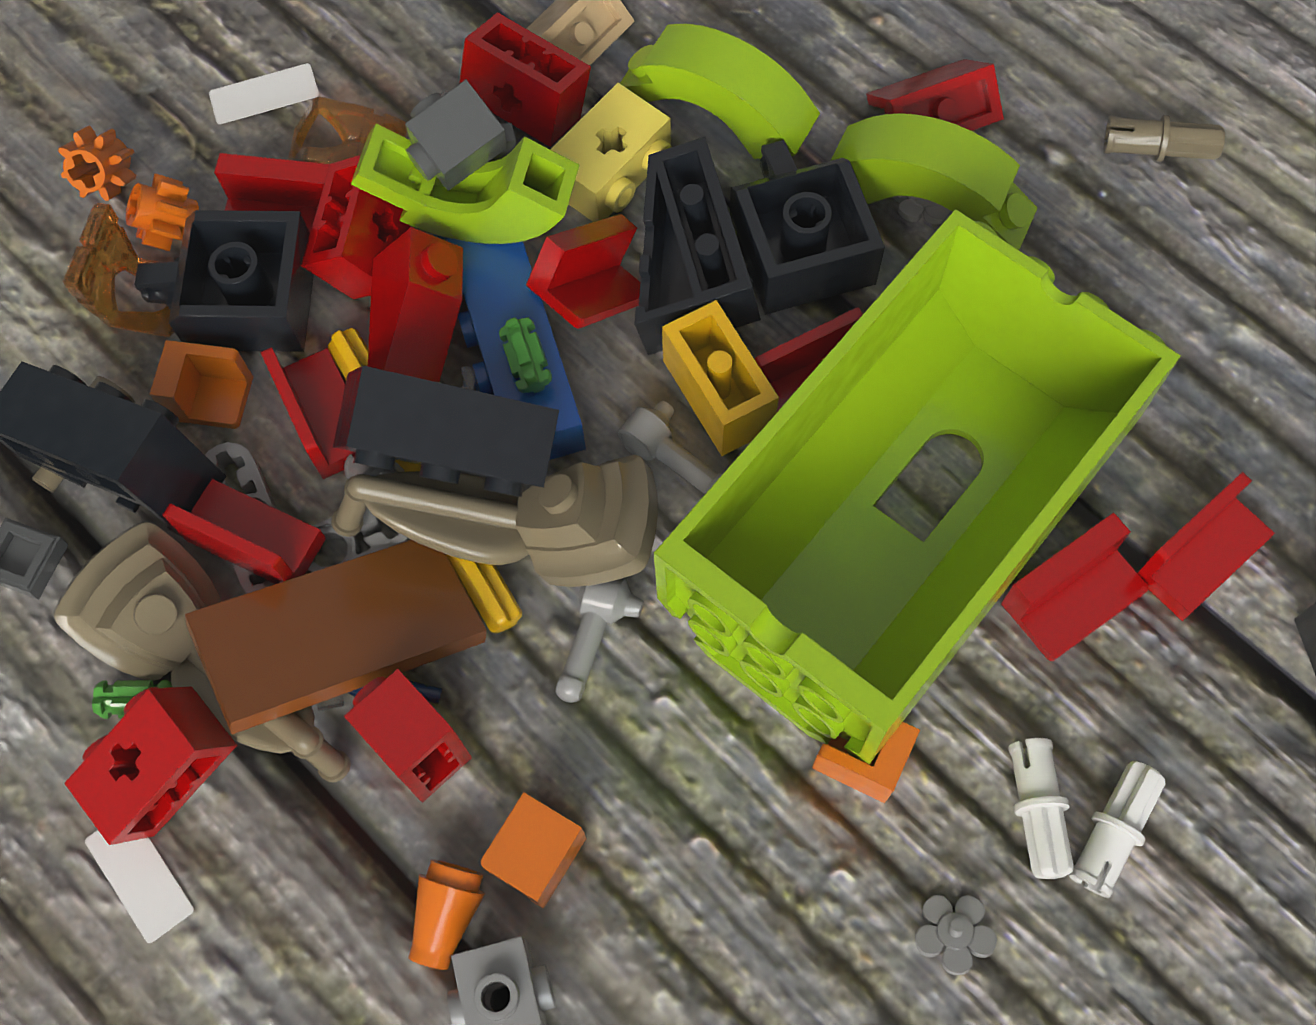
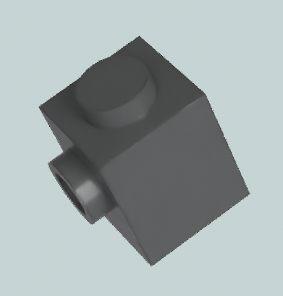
M464 80L444 96H441L440 93H434L423 99L412 110L410 114L412 119L405 123L412 144L405 150L407 155L427 181L437 176L447 191L506 149L505 129L467 80Z

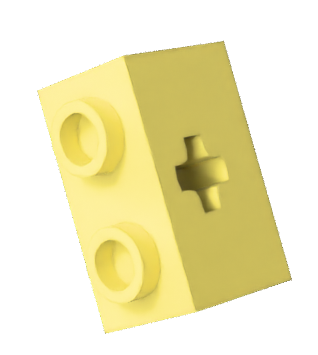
M617 83L550 149L580 165L568 205L592 222L608 218L613 212L618 213L622 211L632 200L636 188L647 178L648 155L672 147L671 118L620 83Z

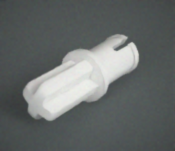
M1047 738L1025 739L1026 749L1023 748L1022 742H1014L1008 747L1009 754L1012 756L1019 802L1013 808L1014 813L1023 818L1032 873L1039 879L1065 877L1072 873L1074 868L1063 812L1068 810L1070 805L1069 800L1060 795L1052 753V741Z
M1132 761L1127 764L1103 812L1096 811L1091 818L1096 826L1072 873L1068 874L1073 881L1079 884L1084 881L1086 882L1084 888L1100 896L1111 897L1112 889L1134 846H1143L1146 840L1141 831L1165 786V778L1159 771L1138 761Z

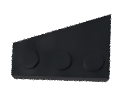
M702 137L648 155L643 215L645 225L644 248L639 262V274L641 276L639 307H636L634 322L647 354L651 355L663 351L662 326L717 300L734 328L760 321L761 318L751 280L706 138Z
M21 361L0 391V442L16 455L83 488L88 483L118 495L119 497L115 502L133 513H136L141 505L146 507L168 526L169 531L179 536L181 535L163 516L168 505L173 504L191 512L212 479L223 483L227 477L176 428L179 418L169 409L152 400L145 399L140 406L132 403L125 394L106 383L98 382L92 388L87 386L78 376L60 366L52 365L50 370L47 371Z
M361 366L347 375L333 448L354 451L353 463L393 471L396 460L421 465L420 477L459 484L461 473L484 477V490L522 497L524 485L544 488L559 410Z

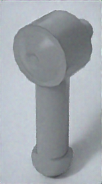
M661 401L653 408L637 407L617 431L618 437L623 442L626 450L632 455H639L647 461H652L654 457L702 493L706 494L722 474L716 473L671 439L672 434L669 421L675 412L673 407L665 401Z
M622 578L591 586H581L579 602L581 605L580 614L583 617L564 670L556 686V694L563 701L577 702L581 700L607 623L613 624L624 616L639 618L644 600L631 593L626 579Z

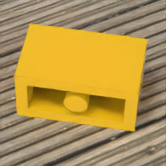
M717 300L662 326L663 362L720 455L724 456L751 442L777 413L779 397Z

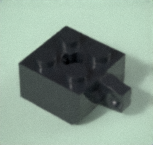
M784 140L762 145L761 153L763 156L760 159V167L764 178L731 187L730 217L765 315L876 285L885 245L850 161L840 158L797 169Z
M196 210L186 218L180 257H175L174 261L138 264L134 285L141 292L142 298L147 303L166 304L169 307V310H171L169 324L181 342L233 348L237 351H264L272 347L274 352H304L314 274L303 268L301 264L310 232L300 211Z

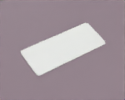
M306 63L210 90L209 96L217 124H224L316 98L319 96L311 65Z
M98 830L86 838V846L147 943H153L193 913L194 908L149 838L108 845Z

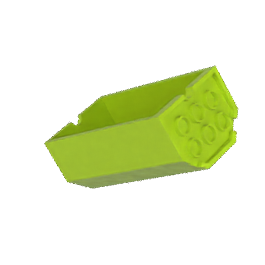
M956 209L654 552L657 599L673 617L681 619L685 613L690 616L688 625L697 635L693 640L711 660L809 737L824 744H828L831 739H836L838 736L848 740L844 746L847 752L868 764L876 757L1140 419L1181 357V355L1167 347L1164 341L1155 333L1146 329H1139L1110 310L1107 304L1098 296L1089 292H1081L1077 296H1073L1060 291L1053 284L1055 275L1052 269L1044 261L1025 255L999 238L990 226L980 221H973ZM945 434L961 436L969 440L977 448L981 457V471L923 542L877 509L875 505L931 439Z

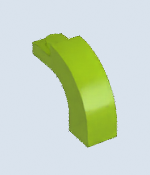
M667 25L654 45L644 46L630 58L628 62L629 69L620 82L621 85L646 102L678 99L696 104L721 119L734 132L753 159L762 158V145L781 140L785 141L791 156H795L820 115V112L800 84L776 61L756 47L733 35L701 25Z
M884 114L861 120L847 126L830 160L845 158L850 161L867 204L894 196H912L926 199L952 212L956 209L973 221L987 224L997 233L999 238L1018 250L1021 248L1038 208L1013 182L1020 165L1009 154L973 131L941 119L915 114Z
M376 123L368 134L351 185L403 209L399 221L415 228L467 242L506 244L538 237L549 231L565 217L580 165L524 136L507 156L496 161L487 162L447 191L437 176L427 181L415 167L405 151L412 145L409 139Z

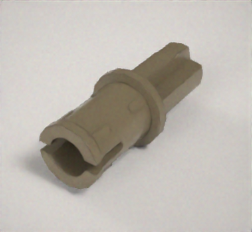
M1162 115L1160 120L1109 116L1104 140H1107V142L1104 143L1103 150L1105 154L1155 156L1156 162H1162L1165 156L1215 160L1221 156L1223 151L1225 132L1224 128L1220 125L1170 122L1169 115Z

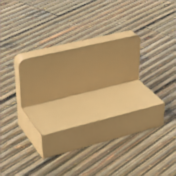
M555 0L526 29L586 64L591 65L635 21L621 0Z

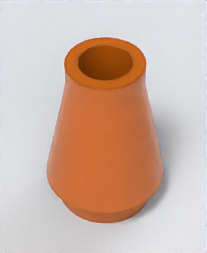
M431 859L427 874H419L413 940L408 956L409 960L427 967L448 970L451 955H453L485 895L483 891L479 890L484 874L457 864Z

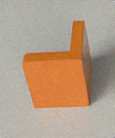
M166 340L149 395L155 402L173 412L179 418V422L236 429L241 424L254 376L236 349Z
M902 722L870 764L851 756L844 748L848 740L838 736L836 739H831L828 744H822L812 769L885 803L896 787L920 729Z
M523 792L482 857L481 866L492 875L525 894L531 902L544 908L585 842L586 836L581 826Z

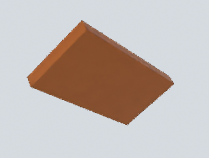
M413 540L185 614L188 631L231 735L362 688L377 677H389L396 669L403 673L485 643L487 632L447 555Z

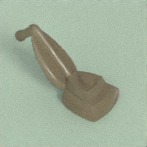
M631 455L596 466L580 462L547 476L544 488L531 486L523 491L522 497L484 490V477L464 473L460 474L459 484L420 477V471L387 473L376 476L357 474L346 481L344 485L345 494L340 507L334 511L331 518V525L338 534L346 537L355 536L362 529L364 524L363 516L368 508L375 517L396 532L421 545L452 557L482 564L504 565L515 563L530 555L536 573L548 584L579 587L622 579L637 574L646 567L656 534L658 499L651 468L641 456Z
M145 521L130 527L93 555L72 579L59 599L53 616L62 630L98 659L121 672L144 680L155 681L171 671L172 687L192 686L235 742L258 750L279 754L293 752L295 756L306 759L318 770L321 778L328 782L340 781L347 775L351 766L350 758L345 752L335 749L324 739L322 732L314 727L315 715L312 706L231 735L188 631L185 619L186 613L222 602L211 579L199 563L161 528Z

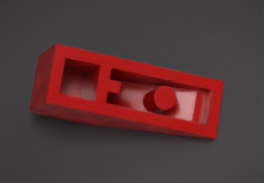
M410 227L373 258L367 367L440 382L462 302L463 247Z

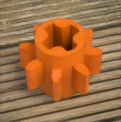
M90 125L73 133L74 141L58 149V152L65 157L63 162L64 171L60 175L79 190L80 197L82 198L98 190L101 197L108 201L121 193V186H125L136 179L137 175L129 169L131 156L135 152L133 149L127 148L120 139L116 138V130L110 129L97 137Z
M154 174L152 187L137 183L133 187L126 208V224L138 228L136 238L142 239L143 245L170 251L173 238L182 241L186 218L194 211L199 210L197 200L187 198L189 187L183 186L182 181Z

